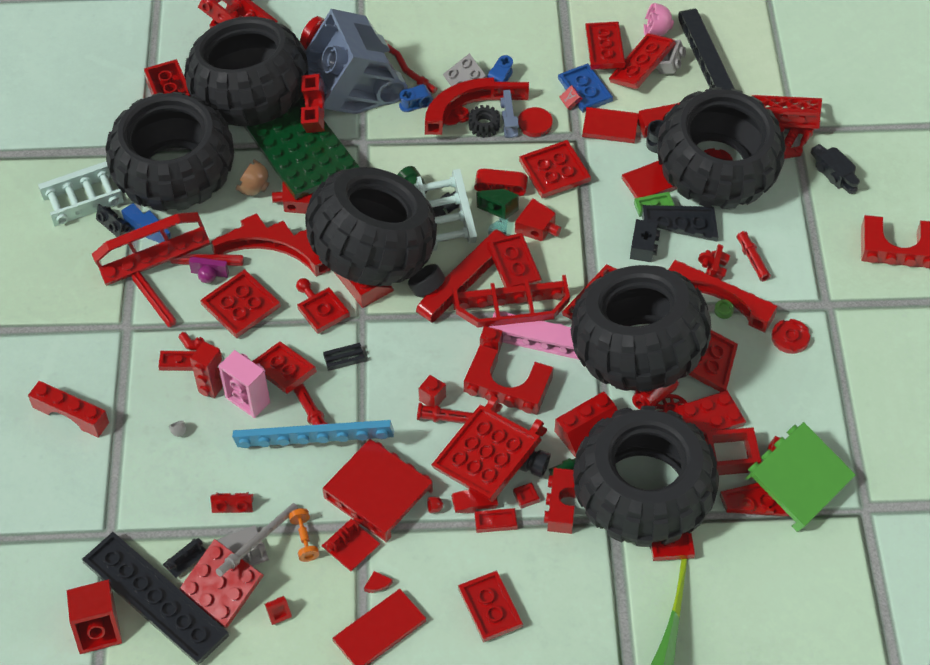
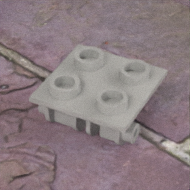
M470 53L443 74L450 86L467 80L486 77Z
M254 525L217 540L236 553L258 534V531ZM261 541L242 559L252 566L268 561L269 558L264 543Z

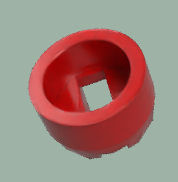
M428 497L427 507L429 513H437L442 510L443 502L439 497Z

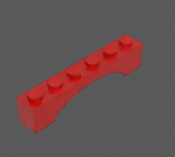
M674 260L668 269L688 278L695 288H699L701 293L730 301L749 321L748 325L766 333L775 317L777 305L763 300L752 293L743 291L734 285L723 282L719 278L712 277L677 260Z

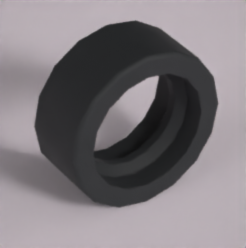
M430 264L424 266L413 277L409 278L408 285L415 296L423 297L438 289L445 281V275L437 264Z

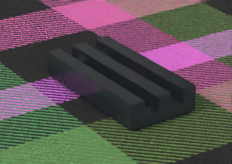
M360 343L323 352L328 371L365 362V356Z

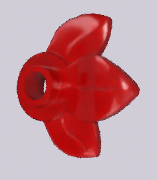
M465 107L456 108L444 124L455 125L468 121V109Z

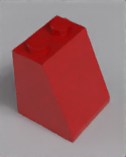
M109 579L66 590L69 622L79 654L122 644L115 601Z

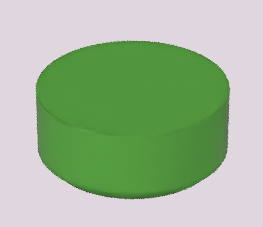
M720 300L715 304L714 312L717 317L728 319L733 315L734 305L730 301Z

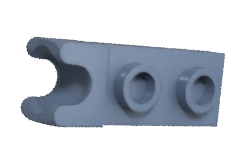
M503 90L500 106L504 108V111H502L504 136L506 138L518 137V118L513 113L511 91Z

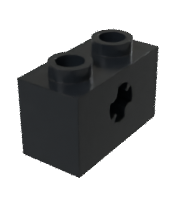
M636 219L630 259L652 262L653 255L657 256L658 245L655 244V241H659L660 230H657L658 222Z

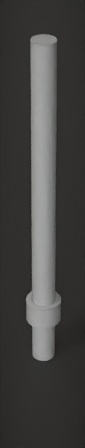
M292 503L235 554H230L225 559V562L216 569V574L222 576L229 569H234L246 554L289 518V513L298 509V506Z

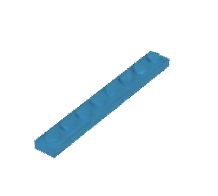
M391 420L233 430L232 438L237 447L241 448L252 446L268 447L269 445L286 446L298 443L386 439L394 437V428Z

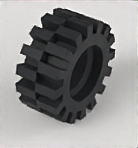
M480 105V108L476 106L475 110L472 109L471 113H469V130L472 131L473 135L476 134L477 137L482 135V138H485V135L491 137V133L495 135L496 131L498 132L500 128L499 111L495 110L493 106L490 109L489 105H486V107ZM483 119H486V120H489L490 122H488V123H480V122H478V121L483 120Z

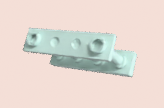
M106 161L38 184L43 200L50 199L54 211L50 212L54 227L97 212L98 204L103 207H112L124 203L121 190H113L109 178L112 177ZM102 181L106 193L96 196L91 185ZM84 187L89 199L79 202L74 190ZM67 193L72 205L61 209L57 196Z
M453 170L450 179L426 184L422 183L421 176L417 177V182L414 186L425 198V191L449 186L455 188L456 193L454 196L429 201L432 207L452 203L459 204L460 210L458 213L435 217V223L441 224L460 220L464 224L462 230L438 234L433 251L437 250V242L460 237L467 238L468 244L476 243L477 234L461 170Z

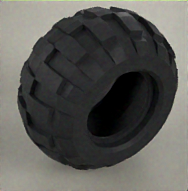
M238 17L213 26L194 42L189 52V58H186L184 76L190 96H196L208 102L210 107L218 110L228 125L254 126L280 117L299 101L303 95L302 75H308L309 66L303 45L286 26L276 23L275 20L262 17Z
M716 87L706 89L704 92L697 91L689 94L682 99L679 105L676 103L667 113L660 127L657 154L665 179L669 184L677 187L680 195L688 200L693 199L699 202L701 206L710 208L712 206H720L721 209L736 208L739 204L748 205L756 201L763 192L766 193L773 186L783 167L786 148L784 134L780 130L779 121L770 109L764 108V104L759 99L743 94V91L732 88L731 90H725ZM705 141L721 142L737 150L743 159L735 161L718 159L702 151L697 144Z
M180 92L157 93L132 103L129 109L124 110L114 121L112 131H109L105 148L106 162L111 177L122 193H126L131 201L140 206H151L153 210L167 211L168 209L185 210L189 209V206L201 204L211 198L212 193L221 189L227 181L228 171L231 172L234 159L232 133L218 110H214L208 102L196 96L189 97L185 93ZM169 148H187L192 150L188 154L172 160L150 159L156 153Z
M356 167L341 170L330 175L325 182L322 181L312 194L305 214L307 238L312 250L319 256V260L341 277L360 284L388 286L392 283H401L413 277L428 262L436 244L437 223H435V213L429 201L406 179L378 168Z
M628 266L606 273L605 276L596 279L585 289V292L577 300L574 307L570 329L575 354L582 365L586 366L590 374L602 383L611 384L616 389L624 391H652L653 389L665 388L675 384L678 379L686 377L698 366L701 356L705 355L711 339V316L708 312V305L699 288H695L691 281L676 271H669L665 267ZM640 324H649V325H644V326H634V325H640Z
M641 406L640 410H632L628 407L615 411L612 418H602L590 430L589 436H586L581 442L576 453L573 471L574 491L579 504L585 508V514L597 528L606 529L609 537L619 542H623L625 539L634 541L636 546L650 547L655 542L667 545L678 541L683 533L687 532L690 534L704 521L708 512L712 510L719 486L717 460L711 444L707 445L704 433L694 423L683 421L682 415L668 410L667 413L656 411L655 406ZM633 456L653 457L669 464L678 473V477L664 488L643 490L628 484L619 475L615 464Z

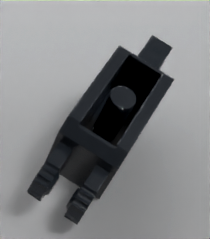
M821 144L812 147L810 153L817 161L815 167L818 171L823 173L830 183L834 184L838 189L843 188L847 193L855 194L858 190L856 186L860 183L859 178L855 175L856 166L838 148L831 147L827 150Z

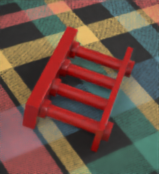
M201 0L198 5L200 10L217 23L236 18L231 14L234 11H237L243 17H262L275 20L276 23L278 22L251 0ZM224 1L229 7L225 9L218 3Z

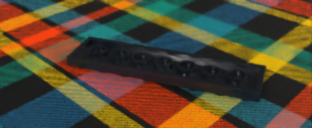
M112 532L82 558L83 563L103 581L109 579L111 588L196 665L203 662L229 637L228 632L116 533Z

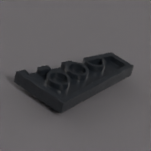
M643 205L641 208L642 220L658 222L657 228L716 242L718 240L714 206L710 208L705 206Z

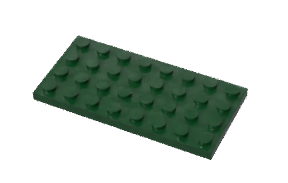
M304 95L288 112L263 124L244 126L295 200L314 193L322 181L325 182L330 175L341 170L359 167L325 121L324 131L306 133L301 124V107H305Z

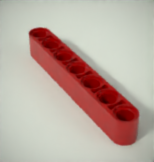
M495 229L445 277V281L438 289L426 295L419 302L416 313L431 323L436 321L453 304V287H457V292H465L494 264L487 242L507 235Z

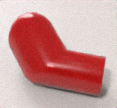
M182 332L178 336L187 350H197L202 342H205L202 337L191 340L186 332Z

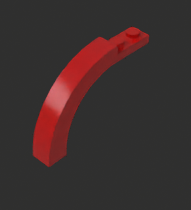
M494 77L467 80L445 89L433 99L426 111L425 135H442L446 119L456 108L477 101L500 100V98H503V90L511 91L512 100H528L529 82H494Z

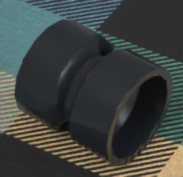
M654 120L648 125L646 147L651 152L657 153L658 134L664 120Z
M534 450L519 470L524 472L530 470L532 475L542 478L547 470L551 454L543 450H538L537 452Z

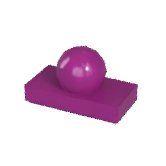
M190 257L191 273L198 274L201 282L211 283L216 276L228 278L227 261Z

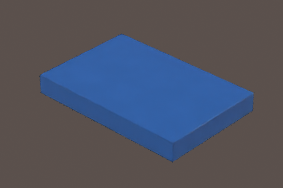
M588 63L558 74V80L566 90L572 85L583 98L577 104L582 113L586 112L587 107L597 108L613 101V96L594 70H591Z

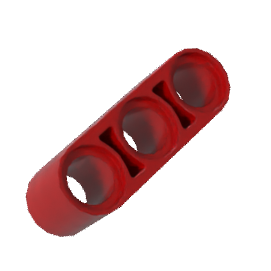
M479 169L476 172L474 188L476 191L506 189L519 196H523L526 193L528 176L522 172Z

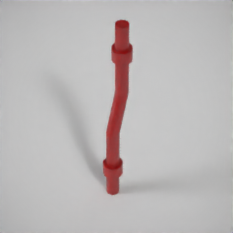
M387 43L390 49L388 52L395 56L403 73L415 80L417 85L424 84L431 93H436L437 88L429 83L427 78L419 76L408 68L401 53Z

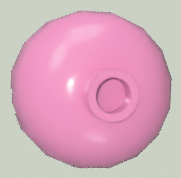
M658 3L650 5L645 17L648 21L647 25L644 24V35L649 33L664 36L669 29H672L674 20H672L671 12L666 6Z

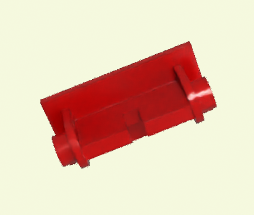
M216 492V494L210 495L212 513L253 512V494H249V492L235 493V495Z

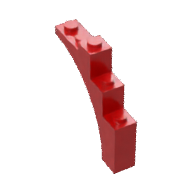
M257 213L241 220L240 228L211 240L214 254H226L243 249L274 250L299 260L316 277L331 270L319 260V256L312 250L306 230L293 235L284 221L275 223L267 228Z

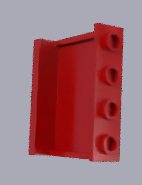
M369 439L322 489L324 499L352 519L357 518L362 526L387 543L392 537L391 530L427 491L429 493L433 492V482L426 474L422 475L412 464L403 462L396 453H390L380 442Z

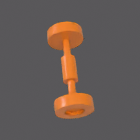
M304 508L290 512L289 520L291 524H299L300 526L298 531L301 543H304L305 547L298 551L299 560L309 562L319 557V550L316 546L308 545L310 540L307 528L304 527L303 523L310 519L309 511Z

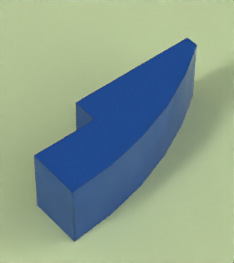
M134 203L121 210L123 219L129 223L130 228L133 230L159 221L150 210L143 214ZM164 229L167 233L168 238L171 239L172 237L170 231L168 229ZM160 231L146 237L158 243L165 241Z

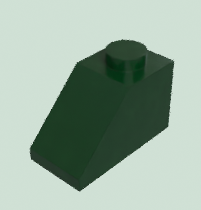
M506 189L476 192L477 208L504 220L519 210V195Z

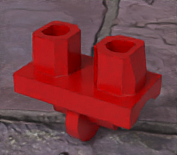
M718 244L715 251L706 250L699 254L698 261L702 264V267L707 268L706 274L722 280L726 275L727 269L719 266V264L725 266L730 259V255L723 252V245Z

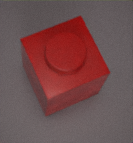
M429 375L418 388L419 401L427 406L435 407V405H440L446 398V384Z

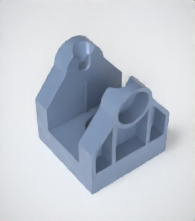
M330 9L305 50L309 66L308 75L319 74L324 82V109L358 114L382 105H390L400 101V92L408 89V86L402 74L393 68L384 54L390 51L384 37L376 32L367 16Z

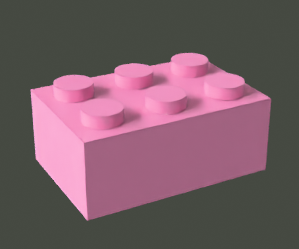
M234 350L218 365L225 398L255 418L270 403L265 370L260 364L250 361L245 354H240Z

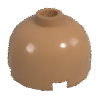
M254 159L253 164H249L240 178L242 183L240 186H236V190L248 196L257 195L260 191L265 192L270 184L267 182L269 174L266 167Z

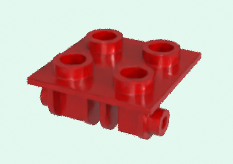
M357 518L350 519L321 545L350 572L380 545L377 540L359 526L361 523Z

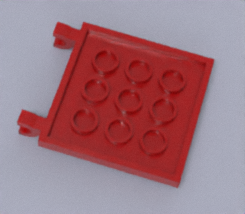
M493 395L485 407L479 405L431 464L435 470L491 502L497 498L542 441L540 436H543L548 431L547 428L543 427V421L536 419L530 430H527L497 414L503 406L498 403L499 399Z

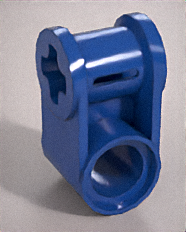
M508 55L500 56L494 67L489 71L487 78L494 77V82H508L513 73L511 68L513 59Z
M424 84L404 89L399 94L401 99L399 108L403 112H411L428 107L433 101L430 91Z

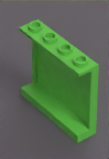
M805 422L799 426L793 425L786 432L789 436L786 439L781 437L774 444L776 448L773 451L769 449L761 456L763 461L760 464L756 461L748 469L750 474L745 477L748 480L752 476L795 521L792 527L796 532L805 527L856 475Z

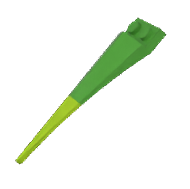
M681 559L677 592L672 612L651 665H674L687 559Z

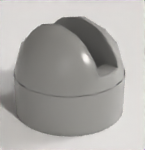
M178 421L169 425L171 433L176 437H181L186 432L184 421Z

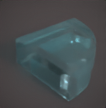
M500 218L489 226L488 234L490 235L495 229H498L507 235L508 218L506 220Z

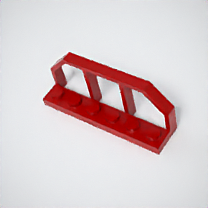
M198 212L177 213L106 241L92 253V256L107 286L128 278L136 272H143L211 245ZM198 222L200 226L197 229L171 239L168 238L164 230L180 223ZM160 231L165 240L164 242L137 252L134 241ZM126 244L129 245L133 254L102 266L101 259L111 250Z
M562 275V281L529 284L528 279H524V285L495 288V284L490 283V289L457 292V287H453V307L456 310V315L477 328L552 320L570 302L566 275ZM563 298L552 311L534 312L532 301L539 302ZM528 303V314L500 317L498 306ZM493 306L495 317L479 319L467 312L466 309Z

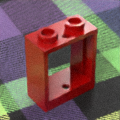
M754 427L706 431L705 441L707 445L711 444L715 457L714 443L744 441L748 459L717 461L719 475L750 473L748 469L756 461L759 464L761 463Z

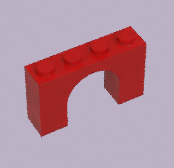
M864 215L861 225V261L930 268V221L920 220L917 229L916 245L901 248L892 245L886 240L883 233V217Z
M480 345L464 379V392L471 396L485 398L486 400H489L493 395L499 399L498 403L510 408L514 407L523 410L526 413L538 415L553 378V367L534 362L529 377L523 384L511 388L503 387L492 378L493 371L498 362V350Z

